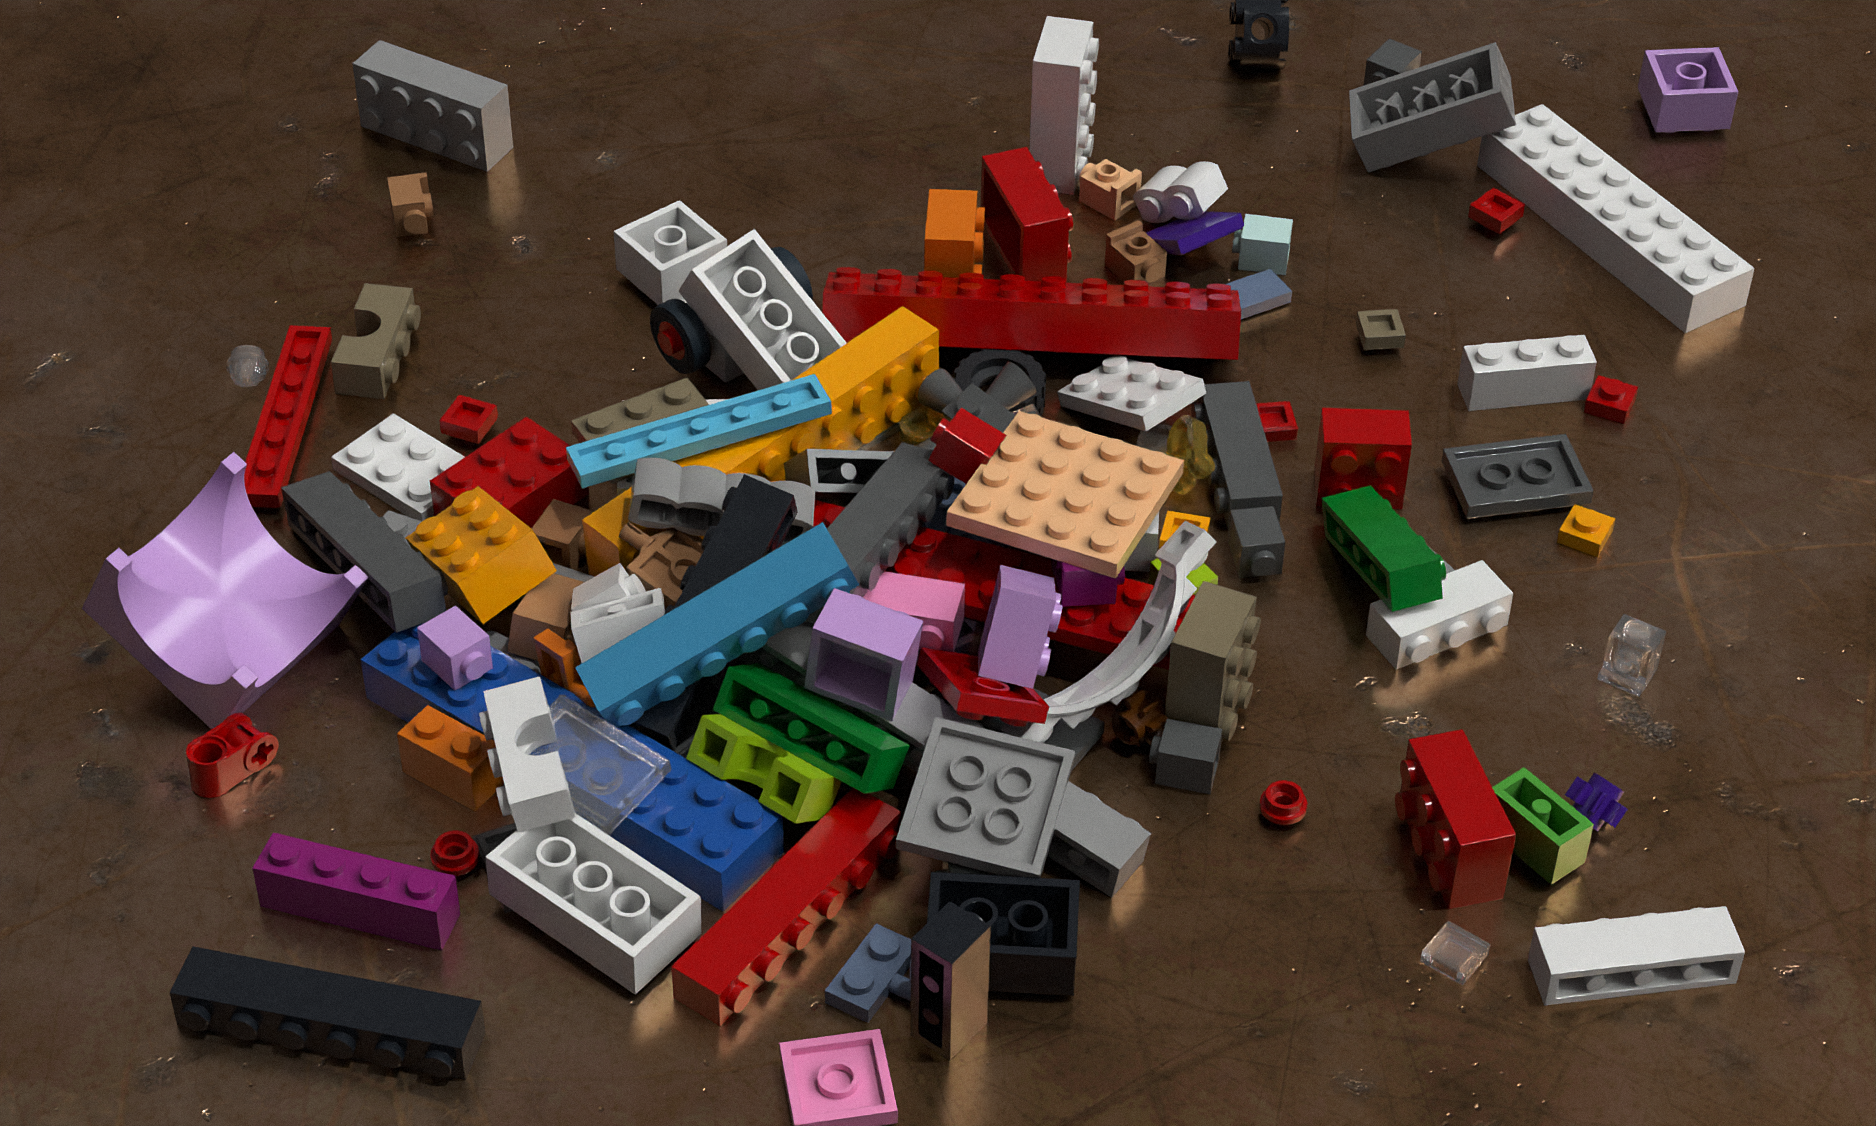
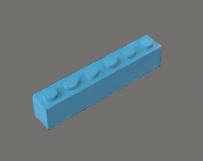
M822 522L575 668L598 712L614 730L621 725L634 723L643 715L644 711L661 701H669L678 697L685 690V687L700 678L719 673L729 661L741 654L758 650L765 645L768 638L780 631L802 624L809 617V614L825 606L834 588L850 593V590L859 586V583Z

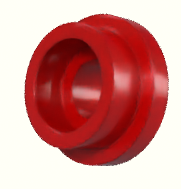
M1279 780L1271 783L1262 793L1259 807L1262 815L1269 821L1280 825H1290L1304 818L1308 803L1299 785L1291 781Z
M452 830L441 834L436 839L431 849L430 857L432 866L436 871L459 876L468 873L477 865L480 854L477 843L469 834L459 830Z

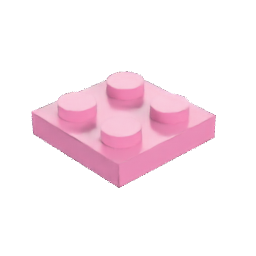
M880 1029L779 1043L781 1066L793 1126H881L898 1123V1110Z

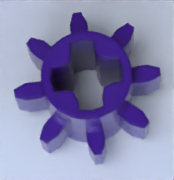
M1595 772L1588 782L1577 776L1565 793V796L1574 801L1572 807L1594 824L1593 829L1596 831L1600 830L1604 822L1615 828L1628 810L1618 803L1624 791Z

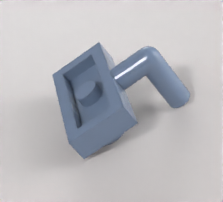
M879 924L874 925L825 990L826 1004L869 1023L890 993L911 1002V939ZM909 968H910V979L904 977V974L907 972V970H908Z

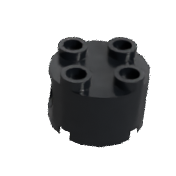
M1235 0V2L1230 3L1229 23L1230 25H1235V37L1233 40H1229V62H1236L1237 67L1241 69H1284L1286 60L1279 59L1280 52H1288L1289 7H1281V5L1283 6L1288 0ZM1253 23L1263 27L1265 32L1263 40L1254 37L1251 29Z

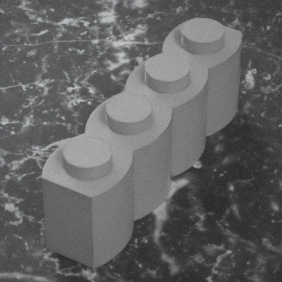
M640 458L637 459L632 481L628 520L648 528L664 529L674 527L686 534L705 536L711 525L717 527L724 513L722 511V504L728 490L732 486L738 487L745 474L794 495L798 513L781 544L783 546L813 528L815 489L795 481L770 482L754 474L732 473L726 475L722 471L708 466L690 465L681 467L666 459Z

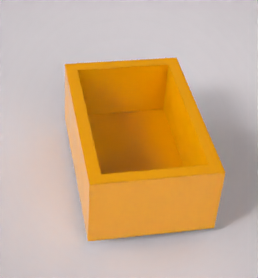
M479 486L457 496L451 506L437 516L423 520L413 533L405 537L415 552L420 551L432 568L435 570L439 569L443 573L448 585V594L482 624L489 621L557 571L534 531Z

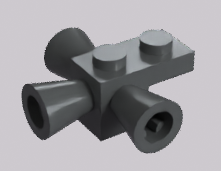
M1007 362L986 392L973 383L963 391L945 369L935 370L922 382L918 391V401L921 405L943 414L944 418L948 421H951L962 407L1003 433L1015 417L1009 410L1035 395L1037 391L1031 379L1022 369L1012 362ZM930 437L916 446L934 450L936 444L930 441Z

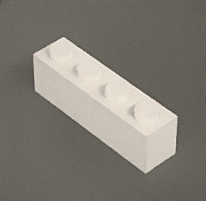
M1726 906L1713 908L1698 907L1686 911L1659 914L1646 913L1641 916L1615 919L1600 918L1588 922L1556 923L1544 927H1535L1528 962L1545 1006L1736 984L1745 950Z

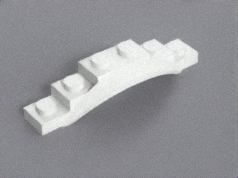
M1184 521L1157 551L1155 556L1162 562L1149 599L1134 626L1118 647L1099 666L1063 691L1043 699L1049 705L1045 724L1028 722L1026 727H1018L1005 723L1001 730L1008 735L1044 743L1052 734L1053 726L1059 720L1074 729L1079 722L1088 719L1096 707L1109 701L1117 706L1122 699L1129 697L1137 689L1141 677L1153 664L1160 662L1170 650L1171 642L1176 634L1173 630L1178 616L1185 610L1189 603V598L1197 590L1186 576L1190 571L1199 568L1205 562L1208 551L1216 543L1207 531Z

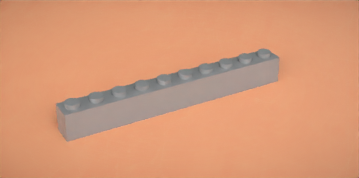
M804 621L796 627L786 628L768 638L765 645L758 650L745 652L737 658L747 664L759 663L804 687L814 624ZM913 682L893 721L815 693L909 744L910 746L903 764L916 773L918 772L935 717L984 728L977 720L959 716L956 714V710L947 705L942 698L928 693ZM1068 781L1047 857L1112 898L1144 861L1151 833L1142 828L1134 819L1125 817L1104 804L1096 795L1085 792Z

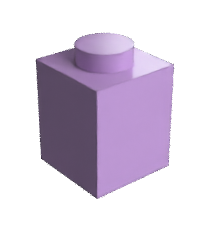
M456 605L417 627L422 661L452 689L457 690L493 669L489 635Z

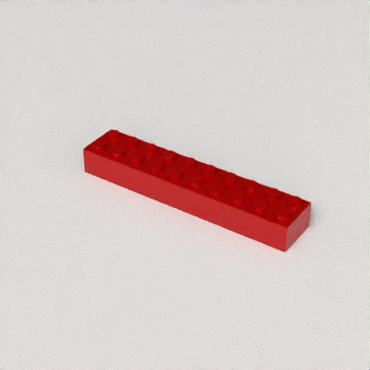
M841 267L837 268L836 272H829L823 291L822 313L846 342L851 341L903 306L939 329L940 347L1238 360L1241 306L1238 290H1231V286L1218 283L1208 284L1206 289L1190 288V285L1184 282H1167L1165 287L1148 286V282L1142 280L1124 281V285H1108L1107 280L1100 278L1083 279V283H1066V279L1063 277L1046 276L1040 282L1025 281L1024 276L1015 274L1002 275L1000 280L984 279V275L972 272L961 273L959 278L943 277V273L938 271H921L918 273V276H906L896 269H881L877 271V274H861V270L858 268Z

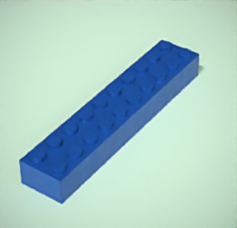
M422 624L392 633L361 659L367 699L407 723L429 705L483 735L484 732L479 716L480 712L487 711L483 691L540 676L558 742L540 746L529 755L538 756L558 751L567 779L574 812L723 912L784 853L782 815L631 726L621 725L613 730L596 707H589L574 693L492 646L490 648L493 669L457 690L452 689L422 661L417 627Z

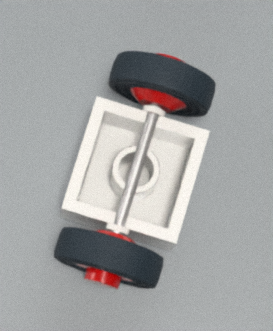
M770 248L813 301L809 278L798 259L785 248ZM684 298L667 300L652 310L650 314V327L654 341L664 359L673 369L682 374H689L706 366L725 383L744 374Z

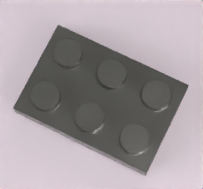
M1566 434L1443 449L1442 464L1467 519L1574 506V504H1590L1592 502L1594 490Z

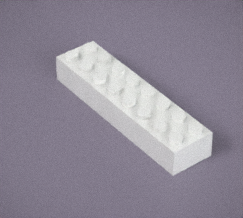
M1543 104L1515 115V126L1482 136L1477 163L1479 168L1684 333L1746 306L1754 267Z

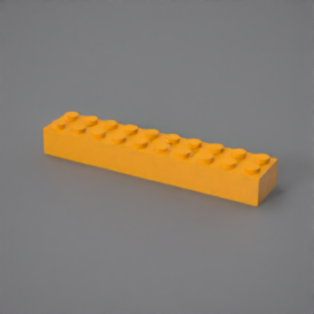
M902 306L792 379L795 380L815 374L831 400L832 414L672 462L681 467L690 465L708 466L718 469L726 475L732 473L754 474L774 482L786 481L784 463L805 449L857 450L864 444L870 443L877 435L893 424L902 421L906 415L921 406L918 401L919 388L929 374L939 369V329ZM632 487L582 520L589 575L597 576L618 563H621L623 568L626 569L638 557L639 551L618 537L622 528L630 521L628 520ZM632 522L634 526L650 537L667 529L648 528Z

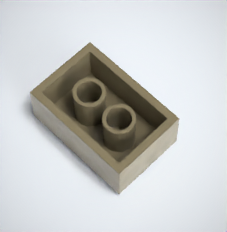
M1203 581L1171 642L1165 716L1168 719L1222 729L1221 743L1223 739L1229 741L1232 739L1238 721V714L1236 713L1239 708L1244 710L1247 708L1253 691V683L1248 682L1247 679L1250 677L1256 662L1257 651L1252 650L1251 645L1254 644L1261 623V618L1255 616L1256 596Z

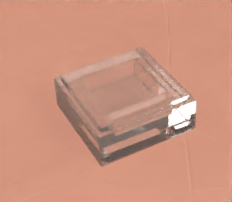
M1447 921L1422 950L1420 962L1463 986L1489 955L1491 944Z

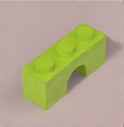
M721 714L702 715L686 757L689 761L721 780L739 779L761 787L763 790L758 802L794 823L820 820L831 810L842 782Z

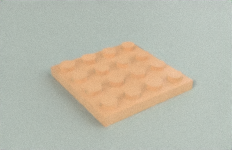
M1019 411L1003 432L1007 436L1000 444L998 450L987 465L980 464L947 510L946 526L1116 578L1182 476L1184 460L1159 451H1152L1125 443L1119 439L1088 432L1079 427L1048 420L1036 414Z

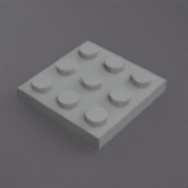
M935 717L896 838V849L1002 876L1041 878L1073 767L1075 751Z

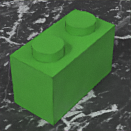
M1523 767L1492 787L1516 833L1513 853L1552 885L1585 863L1594 824L1535 775Z

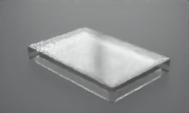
M561 694L549 706L558 742L540 746L529 755L538 756L558 751L567 779L574 812L607 835H610L672 770L670 760Z

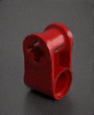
M242 712L228 716L222 723L204 735L193 739L188 744L186 756L191 789L195 794L204 798H215L226 794L232 787L253 773L264 769L272 762L278 751L279 742L277 738L269 732H260L252 726L251 718Z

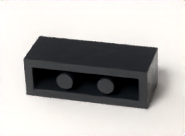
M950 901L911 938L910 1036L949 1061L987 1024L991 926L986 924L980 916L973 912H967Z

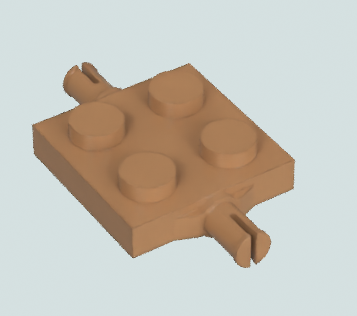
M629 521L622 528L618 537L637 549L639 554L626 567V572L629 576L635 574L642 582L646 591L661 588L665 610L670 604L675 606L682 593L680 585L684 573L690 565H697L703 553L701 550L703 539L699 536L681 532L674 527L667 528L664 532L650 537Z

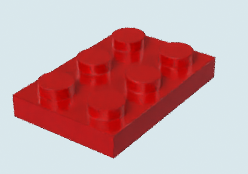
M921 647L917 661L918 667L929 678V682L935 685L941 692L942 697L953 706L956 714L971 720H982L984 715L1000 717L1002 722L1018 727H1026L1028 722L1045 724L1049 705L1034 689L978 676V656Z

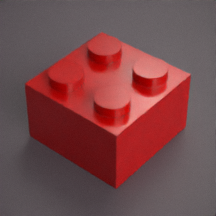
M1321 409L1314 466L1316 507H1322V497L1371 485L1383 499H1387L1390 502L1392 509H1403L1412 449L1409 410Z

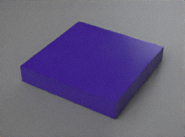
M1205 211L1195 219H1177L1146 234L1164 248L1167 254L1183 255L1242 229L1244 222L1241 213Z

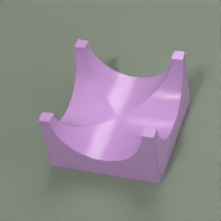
M235 452L221 462L214 475L194 500L154 539L130 556H127L118 548L105 559L82 607L93 620L211 729L222 723L228 716L234 713H243L337 628L369 578L356 565L343 574L323 573L303 564L284 550L268 533L255 514L248 499L244 482L247 463Z

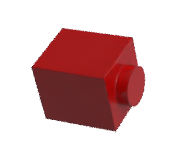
M961 407L951 421L943 418L935 429L930 441L935 443L936 446L928 461L967 484L980 464L987 465L1007 435Z

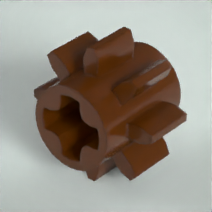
M1139 688L1129 697L1122 699L1117 706L1114 704L1117 711L1111 715L1112 728L1117 737L1128 745L1136 744L1137 747H1141L1146 742L1151 745L1154 736L1162 737L1164 731L1162 726L1166 723L1168 717L1165 716L1166 704L1156 693L1143 691V689Z

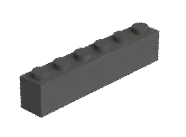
M902 442L827 528L859 583V586L850 590L849 594L863 597L868 590L872 591L886 568L892 567L895 564L898 554L906 544H911L914 541L920 527L925 521L929 522L932 519L935 509L939 504L951 496L955 477L928 461L933 450ZM824 606L809 614L805 621L815 624Z
M328 471L281 487L288 525L337 574L346 573L355 565L360 568L369 578L358 595L396 633L427 622L446 611L444 596L448 595V585L443 573L439 569L435 570L426 562L423 554L420 551L415 552L407 544L402 534L397 535L389 527L385 518L378 517L365 500H360L352 492L347 483L343 484L335 475Z

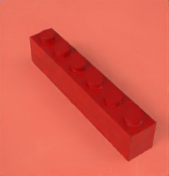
M852 788L671 966L673 998L720 1027L734 1012H741L749 1003L752 994L765 981H771L777 976L787 958L796 949H803L809 943L814 931L826 919H832L837 915L843 902L856 888H863L870 880L873 871L885 859H891L898 852V849H896V838L901 825V811L869 793L864 794Z

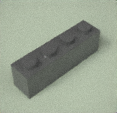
M1250 381L1204 384L1206 394L1200 397L1198 402H1192L1191 417L1193 427H1200L1199 448L1201 456H1208L1206 465L1208 483L1216 485L1214 501L1217 514L1224 515L1227 530H1229L1230 510L1274 506L1280 523L1283 494Z

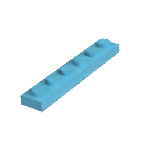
M812 374L566 447L567 460L581 488H586L634 473L637 459L661 458L676 461L832 414L831 400L817 376Z

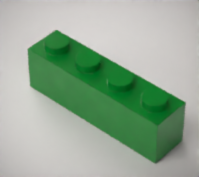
M1371 485L1322 497L1325 537L1392 612L1443 599L1442 581L1446 579V567L1442 557L1439 554H1435L1426 545L1424 538L1421 535H1417L1409 527L1407 520L1404 517H1400L1392 509L1390 502L1387 499H1383Z
M759 663L728 667L713 707L714 711L864 794L894 788L910 746Z

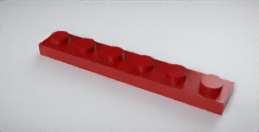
M289 326L245 460L247 466L244 482L252 507L281 508L283 501L281 487L287 486L332 343L331 327Z

